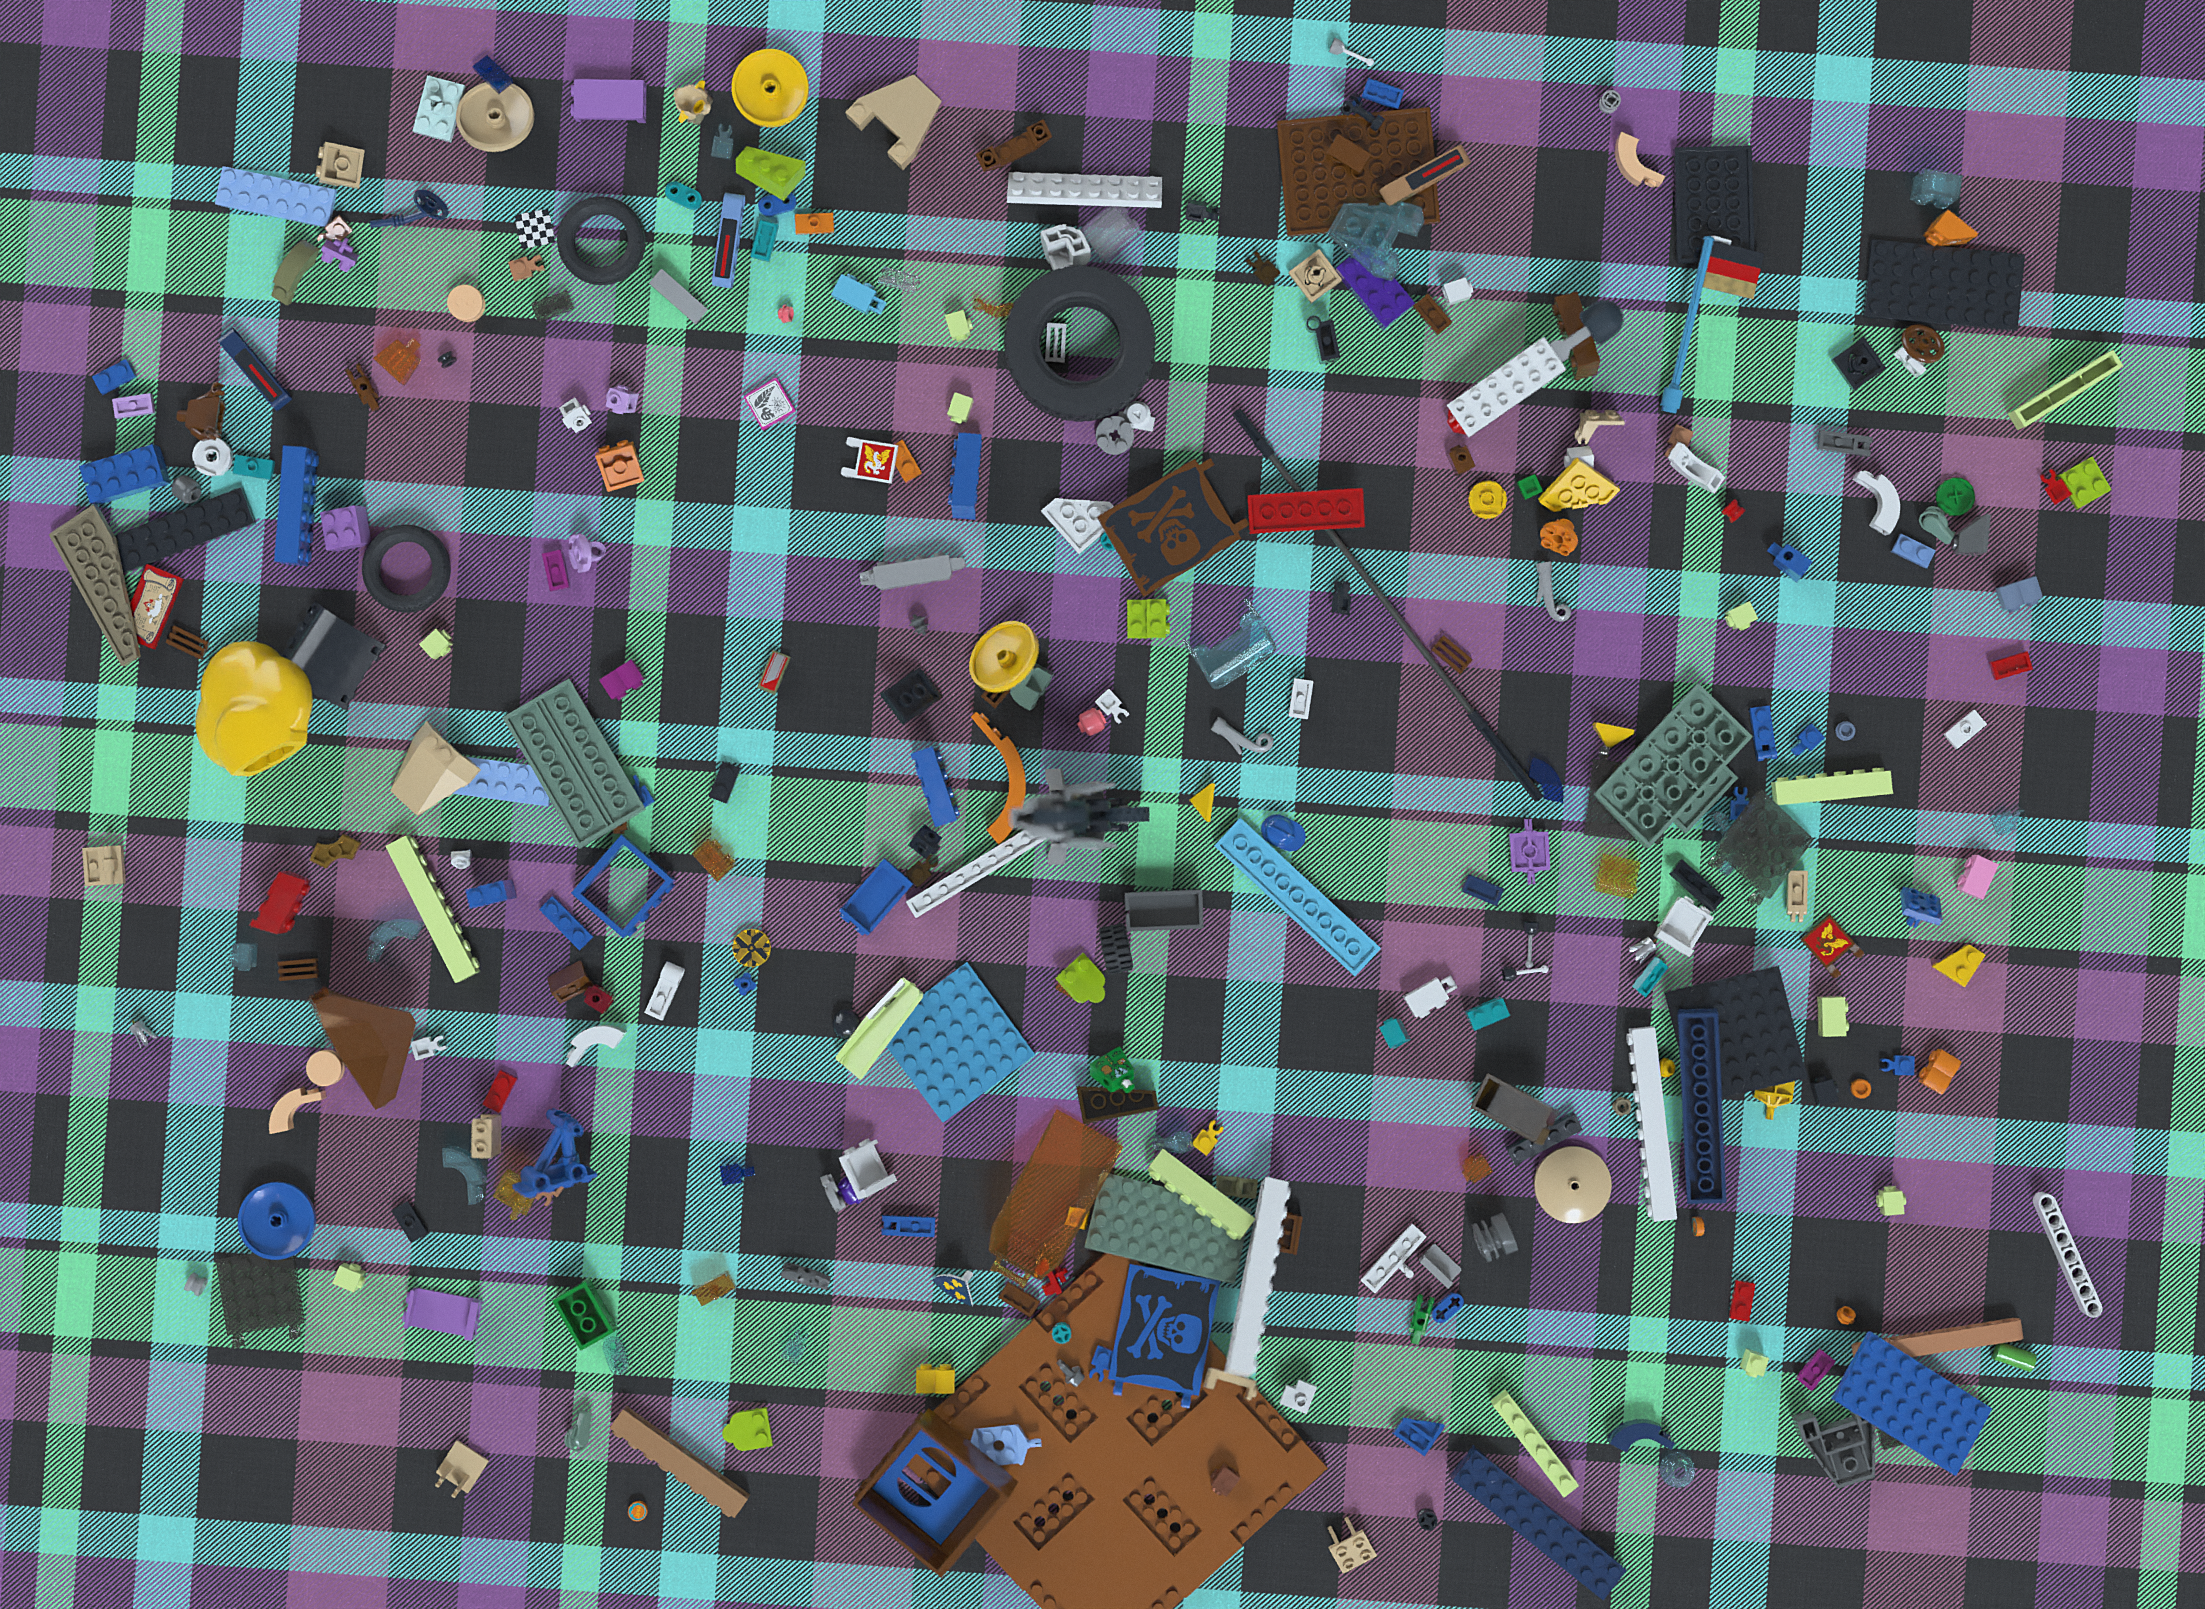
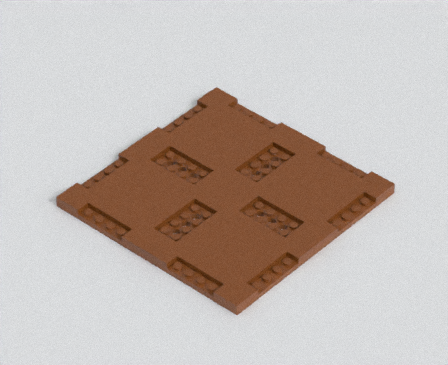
M1104 1253L962 1383L954 1393L950 1394L933 1410L935 1414L968 1441H971L974 1429L1015 1424L1021 1426L1029 1440L1041 1438L1042 1446L1027 1449L1022 1465H1019V1463L999 1465L1014 1477L1018 1484L1010 1498L975 1538L1041 1609H1173L1183 1598H1187L1242 1548V1544L1298 1493L1303 1492L1328 1469L1325 1462L1258 1390L1255 1397H1252L1251 1400L1244 1399L1246 1391L1244 1386L1216 1378L1214 1389L1203 1387L1208 1368L1224 1372L1227 1360L1225 1353L1211 1338L1209 1339L1199 1396L1191 1395L1189 1408L1181 1407L1182 1396H1178L1175 1391L1128 1382L1123 1383L1121 1396L1114 1395L1115 1380L1108 1379L1109 1371L1103 1369L1104 1378L1101 1382L1098 1381L1100 1374L1097 1372L1093 1374L1092 1378H1089L1090 1370L1095 1368L1091 1361L1097 1345L1111 1350L1114 1349L1129 1265L1144 1266L1140 1261ZM1059 1322H1065L1071 1327V1338L1064 1344L1057 1343L1052 1337L1053 1327ZM1060 1359L1070 1368L1076 1366L1081 1368L1080 1372L1085 1375V1378L1077 1387L1065 1382L1066 1374L1057 1365ZM1041 1382H1050L1051 1388L1047 1391L1042 1390L1040 1387ZM1056 1395H1061L1064 1398V1402L1057 1405L1054 1403L1053 1398ZM1164 1400L1172 1402L1170 1409L1162 1408L1161 1404ZM1069 1409H1074L1077 1412V1416L1074 1419L1066 1416V1412ZM1150 1413H1156L1158 1420L1150 1422L1147 1416ZM997 1440L994 1442V1447L997 1450H1002L1004 1443ZM934 1447L922 1448L956 1476L955 1464L946 1452ZM915 1454L907 1464L918 1477H921L939 1498L951 1484L950 1480L918 1454ZM1223 1463L1240 1474V1480L1227 1497L1223 1494L1221 1496L1216 1494L1211 1489L1210 1483L1211 1474L1216 1468L1219 1470ZM1067 1490L1074 1494L1070 1500L1063 1498V1493ZM1152 1494L1155 1497L1154 1502L1146 1503L1144 1501L1145 1495ZM1055 1503L1060 1509L1058 1512L1052 1513L1049 1511V1505ZM1165 1508L1168 1511L1167 1516L1159 1517L1157 1515L1158 1509ZM1038 1516L1043 1517L1045 1524L1042 1526L1036 1525L1034 1522L1035 1518ZM1173 1522H1177L1181 1528L1179 1531L1174 1532L1170 1529V1525Z

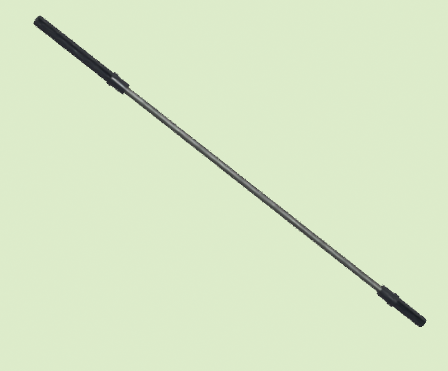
M1237 409L1232 415L1254 442V446L1259 449L1266 459L1269 458L1294 492H1303L1274 455L1275 451L1269 445L1267 439L1262 437L1241 409ZM1324 529L1469 714L1467 717L1474 724L1476 730L1481 732L1534 802L1543 798L1542 793L1488 726L1489 723L1484 720L1477 709L1474 710L1334 530Z

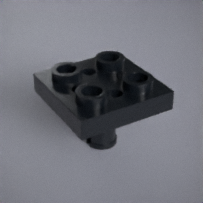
M1864 337L1831 360L1852 391H1855L1886 369Z

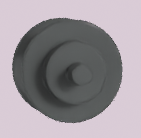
M916 614L912 615L914 619L911 620L912 623L909 626H914L915 631L913 634L922 633L923 636L926 635L925 631L928 630L927 627L930 625L924 622L926 616L921 617L920 615L917 617Z

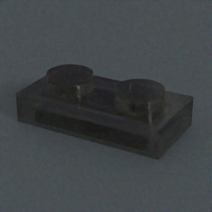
M567 290L531 303L539 323L575 309Z

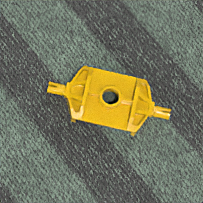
M1795 1081L1758 1089L1752 1093L1753 1097L1766 1104L1765 1119L1773 1120L1774 1108L1792 1102Z

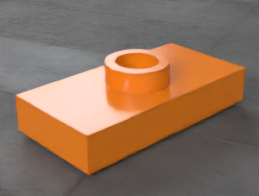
M795 214L796 235L835 233L834 214Z

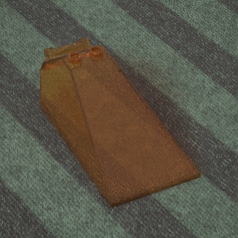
M1057 1109L992 1226L989 1252L997 1258L990 1270L1004 1275L1024 1289L1031 1276L1041 1280L1060 1265L1120 1155L1123 1146ZM1073 1207L1074 1210L1068 1216L1069 1208ZM1004 1260L1025 1272L1024 1277L1000 1265L1001 1261Z

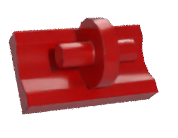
M1047 1259L1043 1260L1042 1264L1034 1269L1038 1280L1048 1275L1050 1282L1042 1285L1046 1296L1054 1293L1058 1295L1062 1293V1289L1057 1277H1059L1061 1283L1065 1282L1064 1274L1068 1270L1067 1268L1061 1269L1057 1263L1053 1265L1056 1271L1053 1272Z

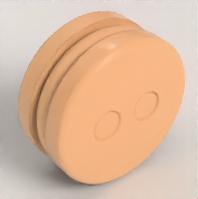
M464 284L455 287L449 293L447 299L450 313L463 322L476 321L485 311L486 303L484 296L471 285Z
M322 1050L314 1053L309 1058L306 1072L309 1079L316 1085L329 1086L338 1082L343 1077L345 1065L336 1051Z

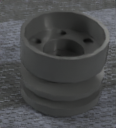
M1503 1213L1490 1217L1491 1227H1488L1485 1221L1482 1220L1483 1230L1481 1231L1477 1223L1472 1224L1475 1243L1487 1263L1492 1261L1490 1252H1493L1496 1259L1499 1258V1248L1506 1255L1518 1251L1514 1236Z

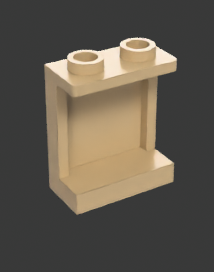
M481 1114V1119L472 1120V1158H492L501 1153V1114Z
M1208 1368L1203 1387L1214 1389L1217 1378L1246 1387L1244 1395L1246 1400H1251L1252 1397L1256 1396L1258 1386L1255 1385L1256 1381Z

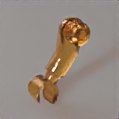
M975 298L974 301L979 302L981 307L973 306V309L975 311L984 310L985 313L999 318L1009 315L1014 303L1008 302L993 306L991 304H984L981 299Z

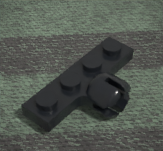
M1571 1112L1556 1120L1553 1126L1549 1125L1548 1129H1550V1132L1543 1145L1534 1143L1524 1137L1506 1146L1505 1148L1513 1164L1517 1165L1582 1131L1583 1129L1575 1113Z

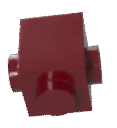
M596 984L593 987H588L584 993L586 998L583 1002L604 1014L616 996Z

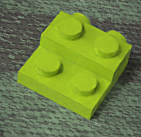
M1166 599L1127 600V639L1166 638V634H1170V623H1166V615H1170V603H1166Z

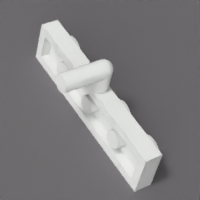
M1411 1223L1360 1280L1376 1293L1398 1268L1405 1273L1406 1277L1412 1278L1413 1272L1404 1261L1424 1241L1426 1235Z

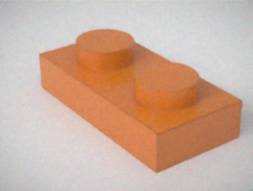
M903 440L894 444L898 445L895 466L905 483L922 474Z

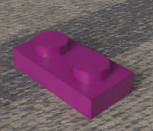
M562 550L543 553L542 557L550 591L570 588Z
M1819 1348L1795 1378L1809 1390L1813 1391L1836 1361Z

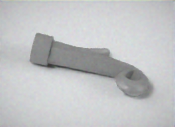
M1551 561L1536 564L1537 573H1539V589L1536 603H1539L1543 596L1549 615L1556 621H1566L1571 615L1570 608L1565 604H1560L1556 607L1554 605ZM1559 609L1565 610L1563 616L1557 614Z
M1220 717L1217 718L1211 728L1212 731L1226 738L1238 754H1242L1240 746L1259 753L1266 752L1273 746L1271 735L1262 733L1257 737L1256 743H1254ZM1262 739L1268 740L1265 746H1261Z

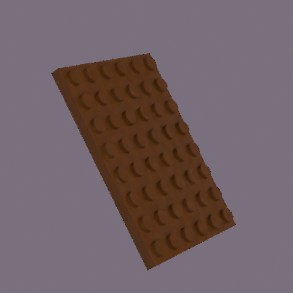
M1430 107L1370 112L1375 117L1380 115L1385 119L1377 132L1370 128L1371 123L1358 114L1355 116L1350 114L1349 116L1337 115L1277 121L1287 237L1440 223L1437 182L1388 208L1379 191L1384 186L1435 159ZM1337 134L1371 154L1360 173L1327 153Z

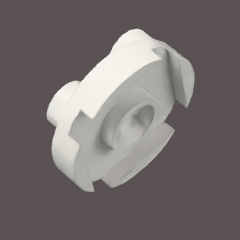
M218 438L215 441H200L194 447L192 458L196 468L201 473L208 476H222L232 464L233 450L226 442ZM216 452L217 459L210 462L211 458H208V455Z

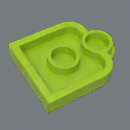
M1084 953L1080 954L1055 978L1078 1003H1084L1088 1000L1093 1003H1099L1105 997L1103 988L1105 977Z
M763 1407L736 1412L731 1417L730 1424H727L722 1431L724 1440L733 1443L735 1448L740 1451L773 1446L768 1408Z

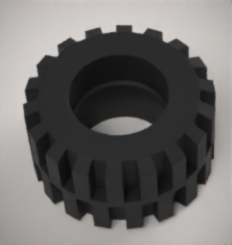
M1120 923L1101 927L1099 929V936L1106 970L1109 975L1131 971L1133 969V962L1124 924Z

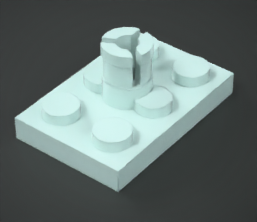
M427 75L413 132L452 142L456 127V111L460 100L464 96L466 86Z

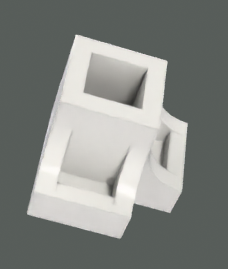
M1298 1379L1294 1386L1286 1384L1279 1403L1307 1414L1317 1386Z

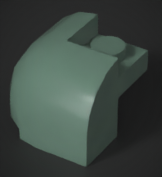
M1035 663L1029 674L1016 686L1010 688L1013 699L1026 709H1033L1040 696H1043L1055 673Z

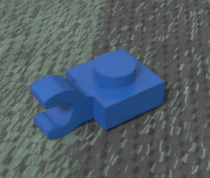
M1810 724L1797 736L1800 742L1790 751L1795 756H1799L1806 748L1812 751L1825 737L1813 724Z

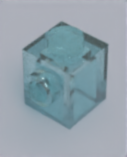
M234 943L229 955V960L232 962L231 967H238V971H250V968L256 967L258 944Z

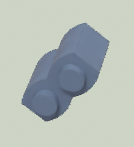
M2036 576L1996 588L2002 611L2008 610L2009 613L2020 610V606L2023 604H2027V607L2039 603L2038 600L2043 598Z

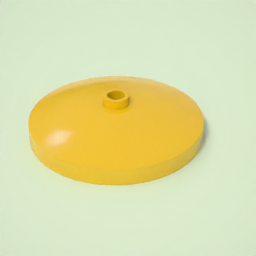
M763 49L748 55L736 68L732 79V96L738 110L750 122L762 127H779L790 123L803 111L809 96V82L802 65L792 55L777 49ZM774 88V92L770 93L769 89Z
M1018 621L1004 622L991 628L980 638L972 651L969 671L973 681L988 692H1002L1016 686L1029 674L1036 662L1039 651L1036 634L1026 624Z

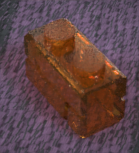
M708 838L692 855L717 882H720L736 867L734 864L735 859L729 853L725 854L721 850L723 846L717 839L712 840Z

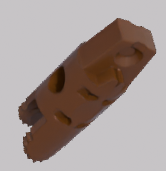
M356 364V369L362 377L356 380L353 377L352 371L349 368L345 369L344 371L363 405L368 403L372 412L378 410L379 406L375 399L379 398L371 385L361 364ZM363 386L367 387L366 390H361Z

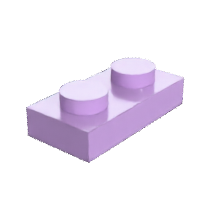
M151 393L112 399L116 419L155 413L153 394Z

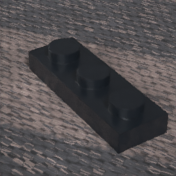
M1683 859L1679 860L1669 873L1670 876L1711 912L1715 911L1724 899L1721 893Z

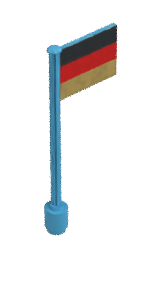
M1711 236L1703 238L1704 245L1673 377L1669 387H1664L1660 404L1662 406L1661 411L1676 414L1677 409L1680 408L1683 391L1680 390L1681 386L1679 385L1702 287L1754 299L1764 253L1716 242Z

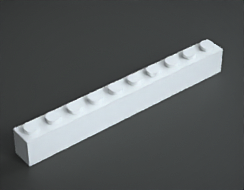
M1652 1026L1629 1029V1034H1627V1043L1631 1045L1629 1062L1633 1064L1634 1072H1631L1632 1083H1635L1636 1091H1633L1634 1102H1637L1638 1110H1635L1637 1122L1639 1121L1640 1129L1637 1130L1639 1141L1642 1140V1148H1640L1641 1160L1644 1159L1642 1176L1643 1179H1646L1647 1186H1644V1194L1649 1202V1205H1646L1647 1216L1654 1222L1677 1219L1656 1031L1655 1027Z

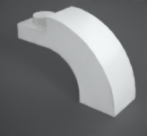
M1680 442L1672 449L1668 457L1671 461L1670 465L1675 470L1711 493L1715 494L1725 478L1718 469L1702 462Z
M598 1025L581 1032L571 1041V1044L577 1048L570 1050L567 1055L569 1059L566 1064L571 1067L576 1066L585 1051L592 1044L601 1043L608 1045L612 1049L616 1048L627 1031L612 1025Z

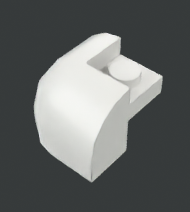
M1063 224L1041 231L1043 251L1047 262L1050 263L1053 270L1063 269L1068 266H1085L1089 262L1091 249L1080 229L1077 230Z

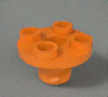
M1557 519L1555 522L1546 523L1541 529V545L1561 555H1569L1578 544L1574 525L1567 519Z

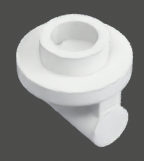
M471 850L451 852V864L458 869H464L470 865L472 858Z

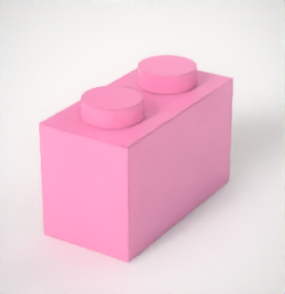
M1972 855L1965 863L1966 869L1964 874H1961L1957 880L1958 887L1956 890L1983 900L1999 864L1979 855Z

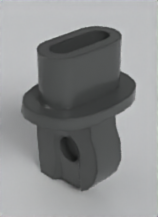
M1061 1359L1057 1362V1365L1066 1374L1065 1382L1067 1384L1071 1383L1074 1387H1077L1084 1380L1085 1375L1080 1372L1081 1368L1079 1366L1070 1368Z

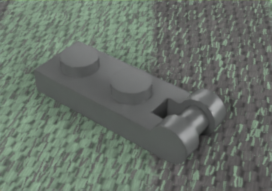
M1820 430L1817 450L1870 457L1871 451L1869 449L1873 437ZM1858 442L1862 443V449L1857 448Z

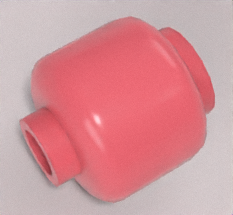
M1091 708L1079 715L1080 722L1077 725L1082 733L1086 732L1087 735L1092 736L1105 728L1104 724L1107 722L1100 709Z

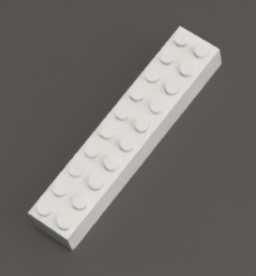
M1266 1177L1261 1182L1225 1373L1248 1377L1257 1368L1258 1360H1255V1355L1257 1352L1259 1353L1261 1341L1258 1339L1265 1327V1321H1262L1264 1314H1267L1269 1306L1266 1298L1268 1294H1271L1272 1283H1270V1277L1275 1274L1276 1264L1273 1261L1279 1253L1280 1245L1277 1244V1241L1282 1236L1284 1226L1281 1225V1221L1285 1218L1287 1207L1284 1204L1289 1199L1291 1191L1287 1181Z

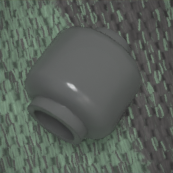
M182 475L173 480L171 491L174 497L187 504L196 502L200 498L201 486L197 481L187 475Z

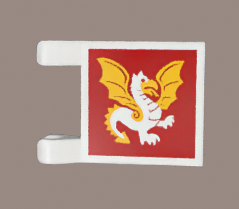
M848 437L847 445L859 447L856 470L843 467L841 474L845 477L892 484L898 445Z

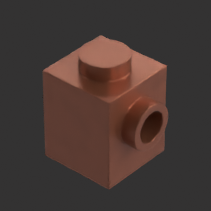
M1223 1463L1220 1469L1216 1468L1210 1476L1211 1489L1219 1496L1223 1494L1227 1497L1240 1480V1474Z

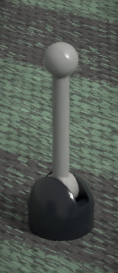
M1524 921V932L1529 935L1528 960L1525 965L1531 968L1533 966L1531 961L1532 936L1538 932L1539 922Z

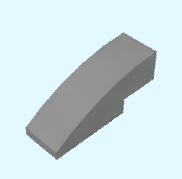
M660 269L649 282L655 290L694 324H697L708 311L706 307L663 269Z

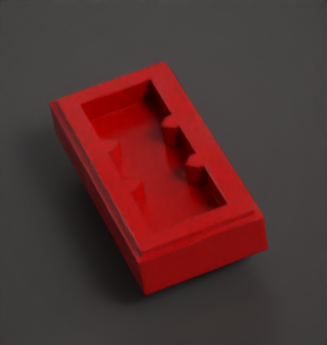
M2028 651L1989 662L1994 681L2033 670Z

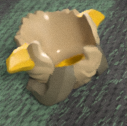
M704 80L699 81L696 86L688 84L674 90L673 96L675 97L676 108L680 112L678 119L680 123L687 119L688 123L699 125L704 119V115L710 112L714 99L708 94L706 89L704 90Z

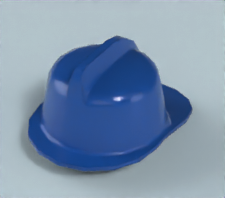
M1278 814L1270 815L1262 823L1261 833L1263 838L1280 849L1289 852L1296 851L1305 842L1306 835L1303 827L1287 817Z

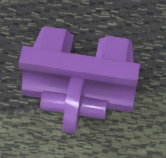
M346 237L343 242L335 239L334 243L326 240L321 249L323 251L322 261L331 264L335 257L341 260L338 268L345 272H348L352 266L354 267L359 255L352 252L354 247L347 245L349 239Z

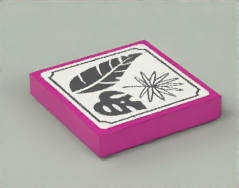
M777 378L743 396L762 430L769 428L796 412Z

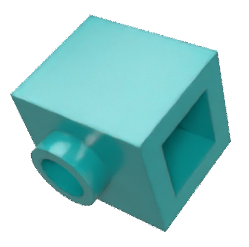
M1389 1018L1383 1022V1026L1379 1027L1389 1048L1395 1049L1411 1040L1401 1019Z

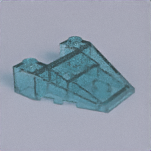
M1368 203L1343 204L1327 234L1372 275L1392 281L1400 267L1397 251L1389 249L1399 232L1412 236L1418 235L1424 224L1422 207L1408 203H1397V205L1391 206L1386 203H1379L1376 206H1369Z

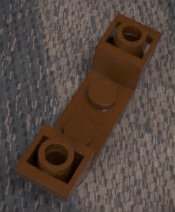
M1044 119L1027 127V132L995 148L990 146L976 153L975 156L982 170L986 172L1002 168L1037 150L1051 139L1052 135Z

